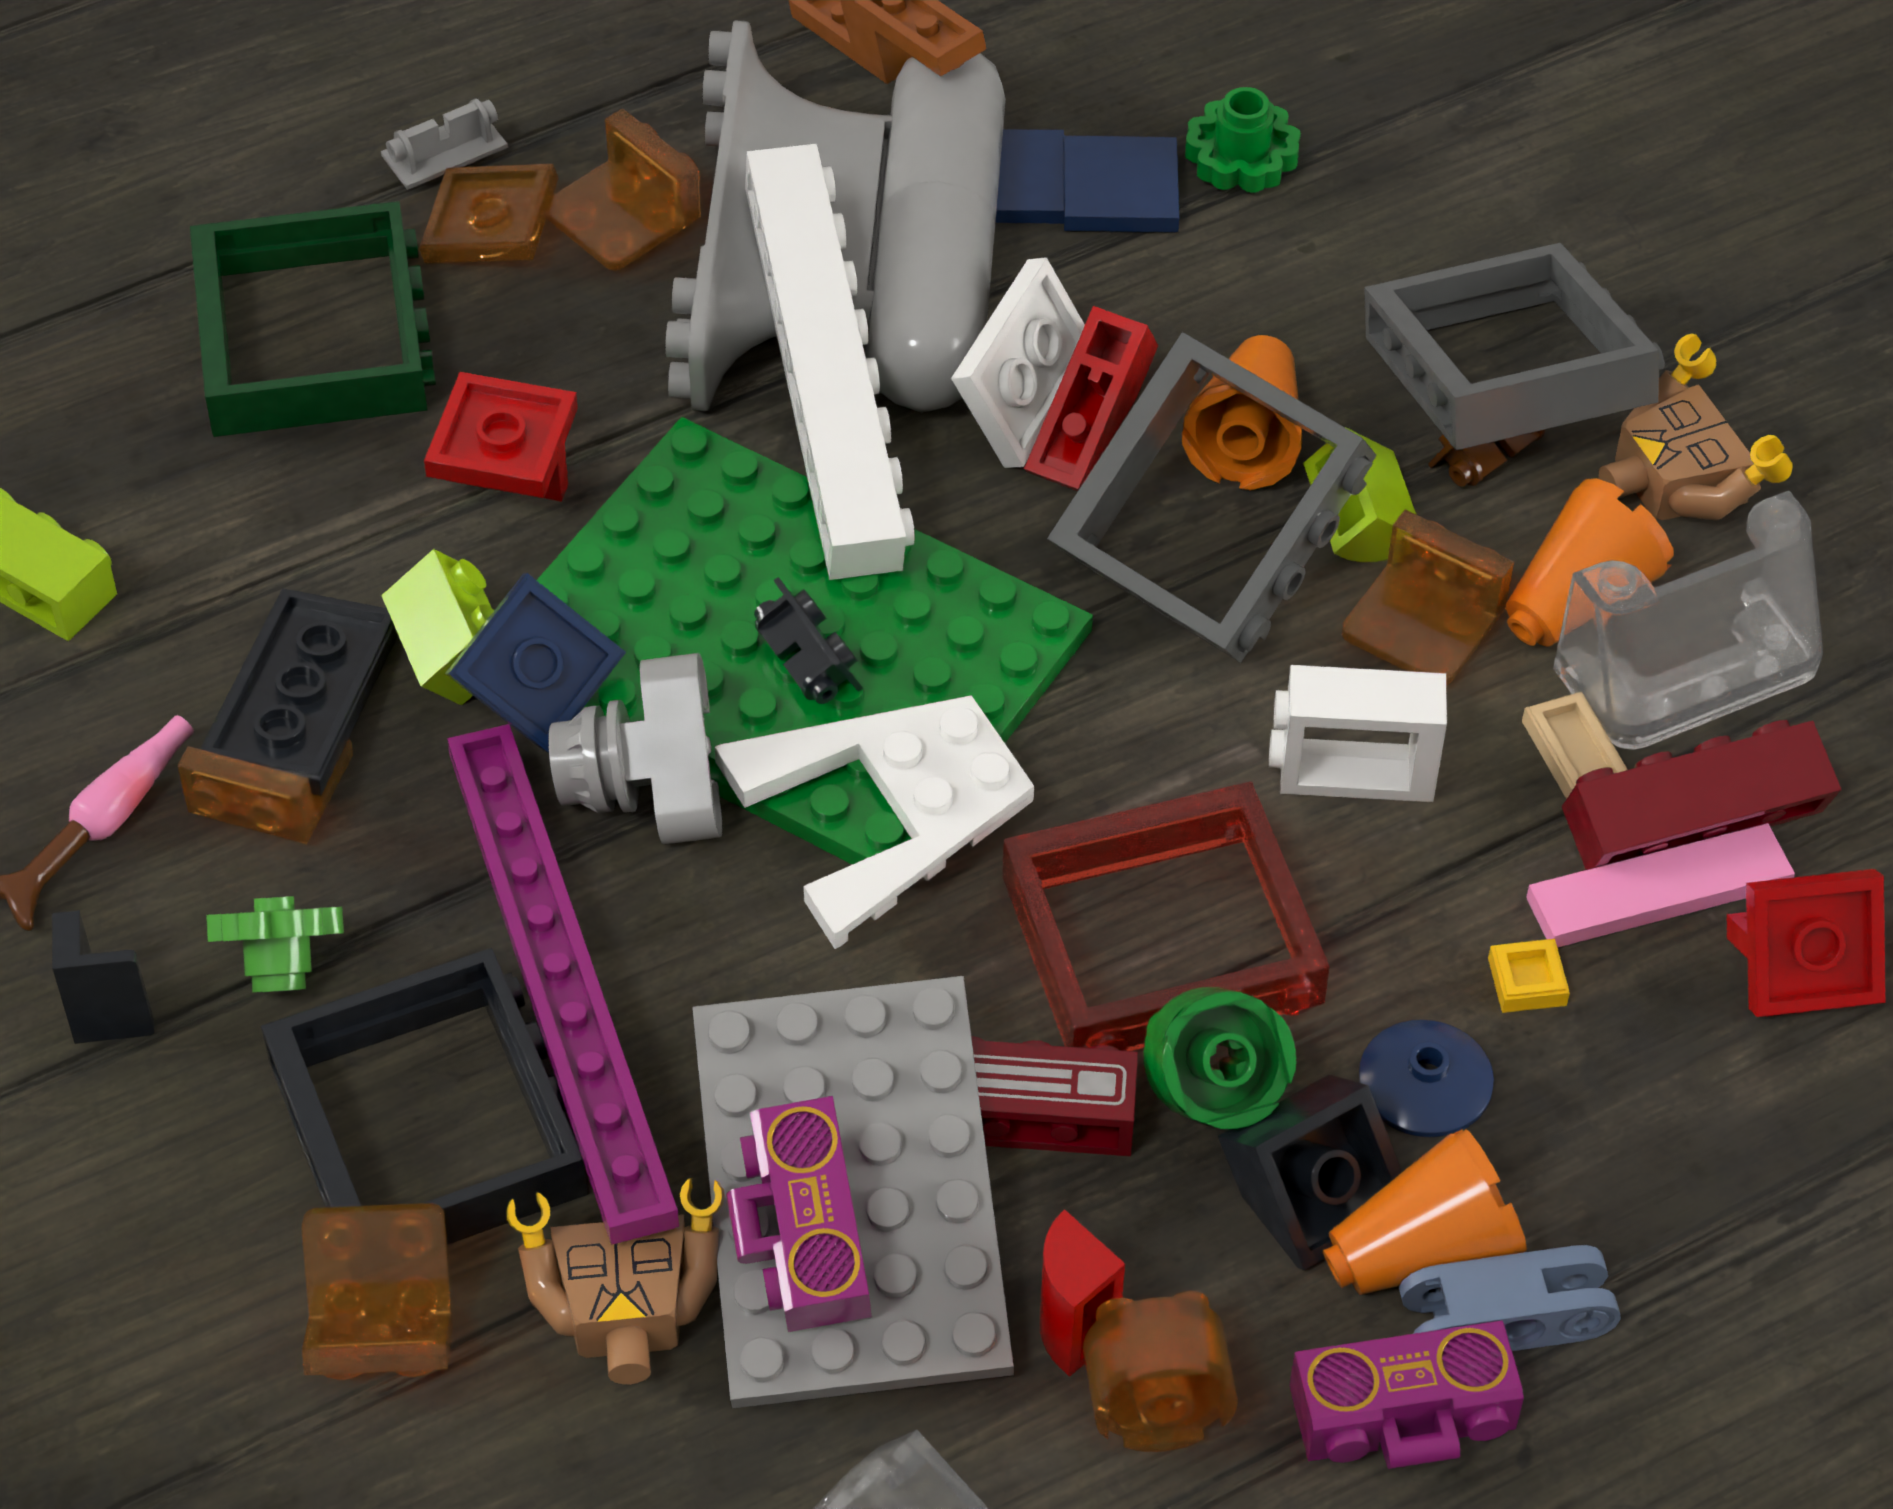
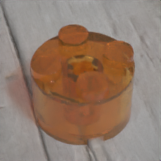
M1184 1291L1172 1297H1156L1135 1302L1128 1298H1115L1102 1303L1097 1308V1321L1088 1330L1084 1338L1083 1354L1095 1424L1100 1434L1107 1439L1109 1431L1122 1436L1124 1447L1135 1451H1170L1188 1447L1204 1440L1203 1427L1211 1424L1219 1417L1221 1427L1225 1426L1232 1419L1237 1409L1238 1397L1222 1321L1217 1313L1210 1308L1207 1296L1197 1291Z

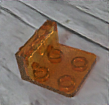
M623 108L605 119L608 161L554 194L543 203L545 218L610 270H619L701 217L700 173L695 162L687 154L677 152L663 141L649 124L639 122Z
M1404 510L1392 527L1387 566L1344 620L1342 637L1347 642L1406 671L1446 673V686H1448L1505 611L1514 562L1499 555L1491 548L1480 546L1445 529L1437 522L1426 520L1410 511Z
M348 739L322 796L311 794L308 778L188 746L177 765L188 812L308 844L353 756V747L351 740Z
M434 1203L323 1207L308 1210L303 1216L301 1225L309 1312L302 1347L304 1375H325L331 1379L345 1380L357 1377L362 1373L396 1372L402 1376L416 1377L426 1375L433 1370L448 1369L453 1321L444 1210Z

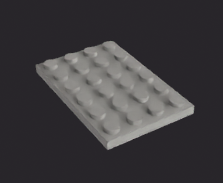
M964 976L693 1007L711 1204L715 1199L714 1180L720 1182L725 1193L723 1206L717 1213L713 1214V1225L719 1229L717 1267L732 1408L1014 1375ZM833 1096L869 1290L872 1317L788 1332L784 1309L769 1310L762 1269L776 1267V1261L772 1259L749 1264L737 1261L726 1194L735 1188L762 1183L761 1177L747 1179L740 1137L754 1135L750 1112L761 1108ZM775 1205L757 1208L762 1238L780 1235Z

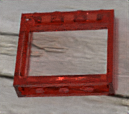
M1252 781L1004 839L1003 880L1065 1047L1090 1048L1106 1045L1117 1048L1120 1051L1144 1048L1147 1025L1150 1018L1174 997L1200 987H1219L1249 994L1263 1001L1279 1015H1299V1010L1325 1003L1330 966ZM1244 842L1291 959L1088 1008L1043 889Z

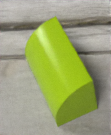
M1352 431L1362 437L1377 456L1363 478L1367 485L1359 494H1351L1338 514L1340 517L1339 525L1330 540L1333 552L1342 558L1356 562H1378L1406 554L1423 544L1426 540L1394 451ZM1327 443L1303 463L1310 485L1335 449Z

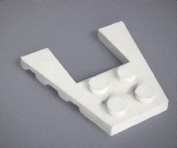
M972 695L720 744L715 747L716 764L744 808L859 759L912 838L804 886V902L834 949L848 941V933L870 916L875 921L897 904V896L919 879L924 877L928 881L946 867V859L968 842L973 847L1033 802V783Z

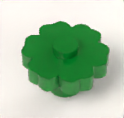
M1239 87L1228 92L1221 101L1207 103L1204 107V116L1194 117L1189 120L1185 157L1189 161L1197 163V177L1203 181L1211 182L1216 188L1228 190L1238 184L1246 192L1256 193L1264 188H1273L1280 185L1282 172L1296 169L1301 133L1296 127L1288 125V112L1283 108L1274 106L1263 92L1251 87Z

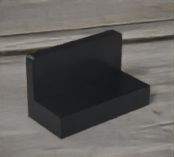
M80 910L52 913V969L74 1043L153 1035L154 1018L136 952L134 950L91 953Z

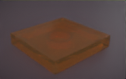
M531 164L446 168L419 247L424 262L533 260L559 179L554 165Z

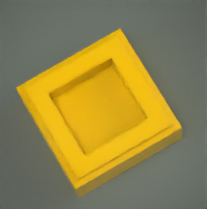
M1555 939L1490 946L1488 961L1502 1013L1567 1006L1570 992Z

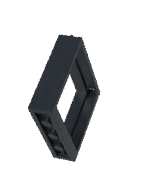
M492 948L261 1026L269 1064L353 1278L509 1223L507 1220V1207L512 1199L516 1208L515 1216L518 1220L541 1212L536 1193H540L547 1199L550 1208L588 1195L585 1164L574 1131L570 1128L564 1113L567 1110L555 1074L547 1075L541 1060L548 1058L540 1028L535 1020L524 1023L518 1009L525 1006L517 976L513 977L512 972L503 974ZM485 1007L550 1158L367 1222L307 1067Z

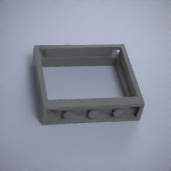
M1561 243L1365 287L1366 339L1455 450L1658 403L1659 369L1665 368L1664 357L1657 343L1651 342L1637 326L1634 318L1631 315H1627L1617 305L1606 288H1602L1587 272L1585 265L1582 262H1578ZM1555 301L1601 354L1471 384L1427 330Z
M1182 332L1047 539L1072 559L1241 663L1259 637L1265 641L1271 628V621L1269 619L1282 599H1290L1301 586L1306 572L1305 564L1316 547H1324L1335 534L1340 521L1339 512L1351 494H1359L1367 485L1363 478L1371 468L1372 462L1377 455L1362 437ZM1209 374L1335 448L1220 624L1097 548V545Z

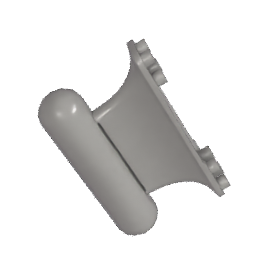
M734 20L732 32L711 31L709 39V65L727 66L726 71L705 70L703 104L724 107V112H707L705 144L706 146H718L719 149L705 245L701 246L697 277H675L673 282L672 311L679 314H691V319L677 318V321H668L666 357L688 358L689 363H670L669 398L691 399L693 411H708L724 374L732 364L752 347L777 336L745 190L747 151L817 144L822 167L831 166L833 170L836 198L835 202H830L832 213H842L844 218L846 248L841 249L843 261L852 260L855 266L857 296L852 297L854 309H864L866 314L868 344L865 346V357H874L876 359L880 381L879 392L895 404L921 413L946 408L961 400L962 396L951 378L983 330L988 317L1006 100L996 66L979 53L959 68L939 76L914 57L906 60L897 76L892 94L890 115L867 114L818 105L797 96L783 87L768 73L759 59L748 21Z

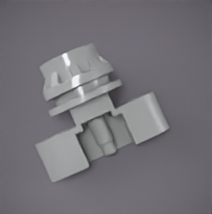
M700 653L641 660L640 683L644 721L630 722L623 701L613 700L608 703L606 716L600 705L583 708L572 720L551 723L549 728L550 766L556 795L562 806L582 804L597 813L613 811L616 800H618L623 812H634L638 806L639 786L652 785L656 824L663 845L719 838L722 836V813L718 782L711 780L708 755L711 753L710 738L705 733L703 715L710 713L706 674Z

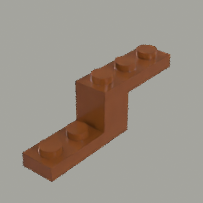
M788 0L794 19L886 84L897 79L906 60L914 57L939 76H943L986 50L983 30L938 0Z

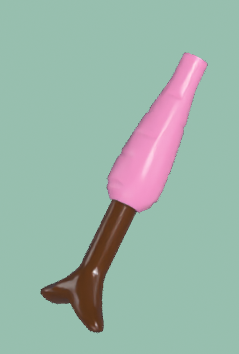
M174 716L156 735L131 751L129 755L121 758L93 780L72 801L69 809V823L23 869L0 875V898L7 900L13 917L22 929L32 931L36 904L44 885L88 840H103L110 837L127 820L153 786L155 780L159 777L174 753L194 733L192 726L183 717Z

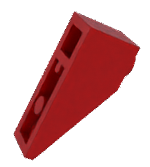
M1095 306L1092 307L1024 467L1027 473L1076 491L1080 489L1135 402L1159 345L1148 325Z

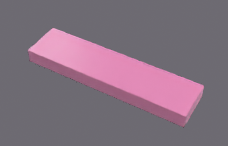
M1767 823L1529 885L1526 898L1546 939H1555L1558 948L1746 898L1747 882L1794 878L1795 872Z

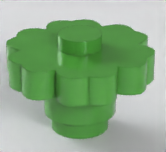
M294 896L254 899V912L206 915L208 942L243 940L244 974L252 978V992L306 989L305 972H312L310 936L344 933L342 906L295 909Z

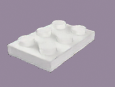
M1047 258L1028 259L951 378L1004 468L1024 467L1085 326Z

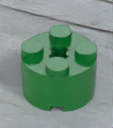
M1219 987L1192 989L1170 1000L1150 1018L1147 1025L1143 1053L1147 1079L1161 1102L1172 1112L1185 1118L1220 1129H1238L1253 1125L1273 1112L1279 1105L1277 1102L1283 1095L1288 1083L1291 1084L1296 1070V1049L1291 1031L1285 1020L1275 1010L1249 994ZM1216 1045L1228 1048V1056L1219 1060V1069L1210 1066V1057L1216 1054Z

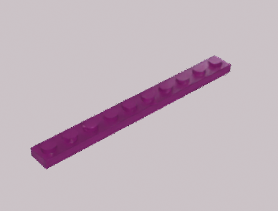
M506 724L447 738L449 756L610 1243L613 1245L678 1228V1209L510 725Z

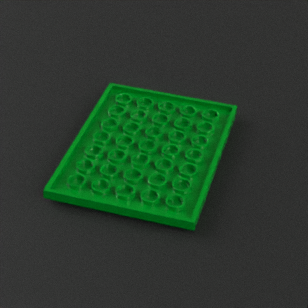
M681 417L537 579L540 584L626 652L584 708L600 705L606 716L609 701L622 700L630 722L644 721L640 683L641 660L700 653L706 674L710 713L703 714L705 733L710 738L711 753L708 755L711 780L718 782L720 797L851 865L912 839L859 759L744 808L716 764L715 747L720 744L971 695L1003 742L1006 743L1091 633L1093 626V614L914 529V545L905 546L903 571L829 580L808 478L684 417ZM777 577L781 579L794 596L805 589L827 618L818 625L825 637L827 638L835 631L857 658L858 662L849 669L863 687L861 691L858 692L846 679L837 686V695L828 703L818 704L816 700H808L803 695L801 688L783 665L802 649L800 647L781 661L755 628L756 618L754 612L756 608L765 601H776L783 596V593L774 582Z

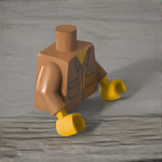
M1696 334L1685 335L1677 342L1674 353L1679 365L1673 372L1665 370L1659 377L1658 403L1637 407L1631 411L1621 426L1615 457L1616 462L1602 466L1599 469L1600 480L1614 484L1624 491L1619 498L1636 493L1653 517L1659 520L1677 517L1720 520L1739 505L1747 503L1751 496L1761 490L1759 483L1765 479L1771 483L1786 481L1790 477L1793 468L1787 454L1782 453L1784 446L1778 437L1774 435L1761 437L1754 443L1751 452H1749L1698 384L1690 388L1687 386L1686 383L1691 378H1706L1716 368V356L1711 348H1707L1700 358L1689 361L1701 346V341Z
M688 1179L682 1186L680 1199L684 1209L692 1215L690 1226L685 1227L684 1215H678V1228L613 1245L610 1243L604 1222L551 1227L552 1240L545 1239L542 1228L547 1224L550 1217V1206L547 1199L540 1193H536L537 1202L541 1208V1217L533 1226L521 1224L515 1216L514 1200L512 1199L509 1202L507 1220L512 1228L522 1233L524 1244L518 1248L530 1302L557 1334L574 1336L576 1348L580 1356L585 1358L607 1356L608 1377L611 1381L619 1384H635L646 1380L651 1373L649 1352L671 1350L676 1347L679 1342L680 1326L686 1325L697 1318L716 1286L719 1229L712 1226L713 1214L721 1209L725 1200L724 1188L719 1181L714 1180V1202L710 1207L703 1210L696 1208L691 1202L692 1179Z

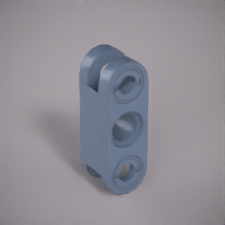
M1588 1245L1567 1246L1434 1265L1411 1273L1399 1286L1404 1307L1410 1311L1420 1313L1433 1312L1434 1315L1433 1319L1424 1322L1415 1329L1413 1334L1503 1320L1512 1351L1594 1339L1611 1331L1621 1320L1615 1294L1610 1290L1599 1288L1608 1278L1603 1254L1596 1247ZM1436 1288L1434 1292L1429 1293V1290Z

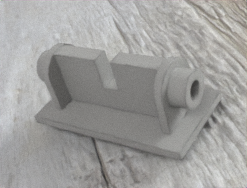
M473 99L469 104L443 114L444 125L438 127L435 120L431 119L404 131L398 130L394 132V139L386 142L387 149L381 151V156L408 190L508 148L507 142L492 125L493 122L498 120V116L490 100L480 102L478 99Z

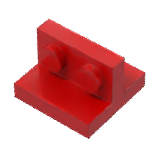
M460 372L424 459L426 477L562 502L569 484L565 441L578 410L577 393Z
M1876 869L1746 883L1747 912L1726 914L1727 939L1748 959L1749 1010L1756 1017L1886 1003L1884 876Z

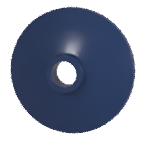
M1411 1020L1386 1028L1368 1044L1362 1055L1359 1067V1083L1369 1086L1382 1121L1398 1131L1414 1136L1442 1137L1466 1129L1484 1113L1490 1102L1494 1078L1492 1067L1481 1046L1460 1029L1438 1021ZM1428 1063L1438 1068L1428 1070L1421 1067L1419 1064Z

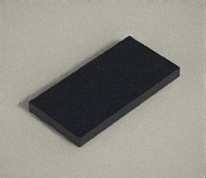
M282 588L197 754L198 772L322 796L398 636L387 608Z

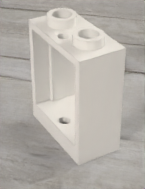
M1291 665L1288 691L1276 690L1274 729L1283 730L1271 729L1269 768H1281L1280 794L1433 802L1447 726L1446 673ZM1305 727L1410 733L1409 744L1303 739Z

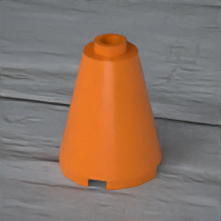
M1267 335L1253 336L1246 339L1230 356L1229 360L1299 400L1294 357L1290 348L1281 340ZM1214 376L1189 405L1184 417L1182 431L1184 450L1191 464L1204 476L1219 484L1221 478L1234 482L1238 481L1240 482L1239 489L1247 490L1274 485L1288 475L1300 454L1303 438L1302 428Z
M1597 478L1585 479L1574 489L1506 603V610L1509 615L1507 620L1508 626L1522 642L1534 646L1536 643L1547 647L1552 646L1662 577L1671 565L1667 563L1673 558L1674 551L1666 532L1653 515L1641 504L1632 512L1627 506L1617 500L1624 491L1616 485Z
M1467 1129L1447 1135L1329 1232L1333 1246L1323 1250V1254L1336 1282L1341 1288L1352 1284L1358 1294L1363 1295L1400 1286L1407 1276L1425 1267L1526 1252L1525 1236L1512 1203L1505 1205L1496 1186V1183L1501 1180L1482 1147Z

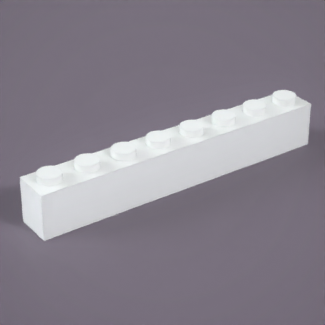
M817 144L747 151L745 190L829 580L903 571L905 546L914 545L913 519L909 508L900 509L897 494H902L903 491L902 472L899 459L897 457L888 458L885 444L891 442L890 419L886 407L877 408L874 394H879L880 391L878 366L874 357H865L863 345L868 344L867 318L864 309H854L852 297L857 296V277L853 261H843L841 249L846 248V229L842 213H832L830 202H835L836 198L832 167H822Z

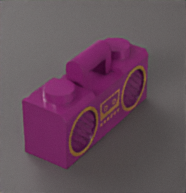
M833 1096L761 1108L750 1112L754 1135L740 1137L747 1179L761 1177L762 1183L735 1188L726 1194L737 1261L749 1264L775 1259L776 1267L762 1269L770 1311L784 1309L788 1332L872 1317L869 1290ZM775 1205L780 1235L762 1238L757 1208Z
M1503 1320L1294 1352L1289 1384L1308 1461L1329 1458L1333 1462H1351L1362 1458L1368 1452L1378 1451L1380 1442L1388 1469L1460 1458L1458 1438L1469 1437L1475 1441H1486L1500 1437L1508 1430L1516 1429L1524 1400L1521 1381Z

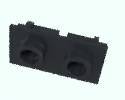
M777 577L774 582L783 593V596L776 601H765L756 608L754 612L756 618L755 628L781 661L800 647L802 649L783 665L801 688L803 695L808 700H816L818 704L828 703L837 695V686L846 679L858 692L861 691L863 687L849 669L858 662L857 658L835 631L827 638L825 637L818 625L827 618L805 589L794 596L781 579Z

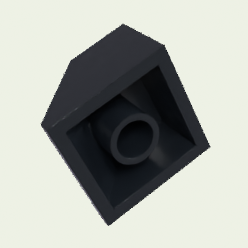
M1327 1075L1278 1102L1279 1105L1263 1120L1247 1127L1229 1129L1218 1135L1241 1196L1297 1268L1306 1270L1325 1259L1323 1250L1333 1246L1329 1232L1402 1173L1369 1086L1333 1075Z

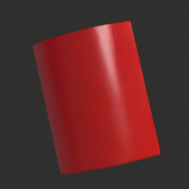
M1064 1210L1052 1223L1044 1243L1040 1334L1044 1347L1051 1359L1070 1377L1119 1335L1125 1263Z

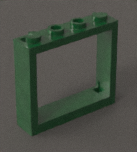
M400 201L190 226L204 392L213 437L428 411L424 387L436 385L432 351L419 350V343L430 342L426 307L414 308L413 301L425 299L420 265L408 266V259L419 258L415 228L403 230ZM389 256L403 364L232 385L222 276Z

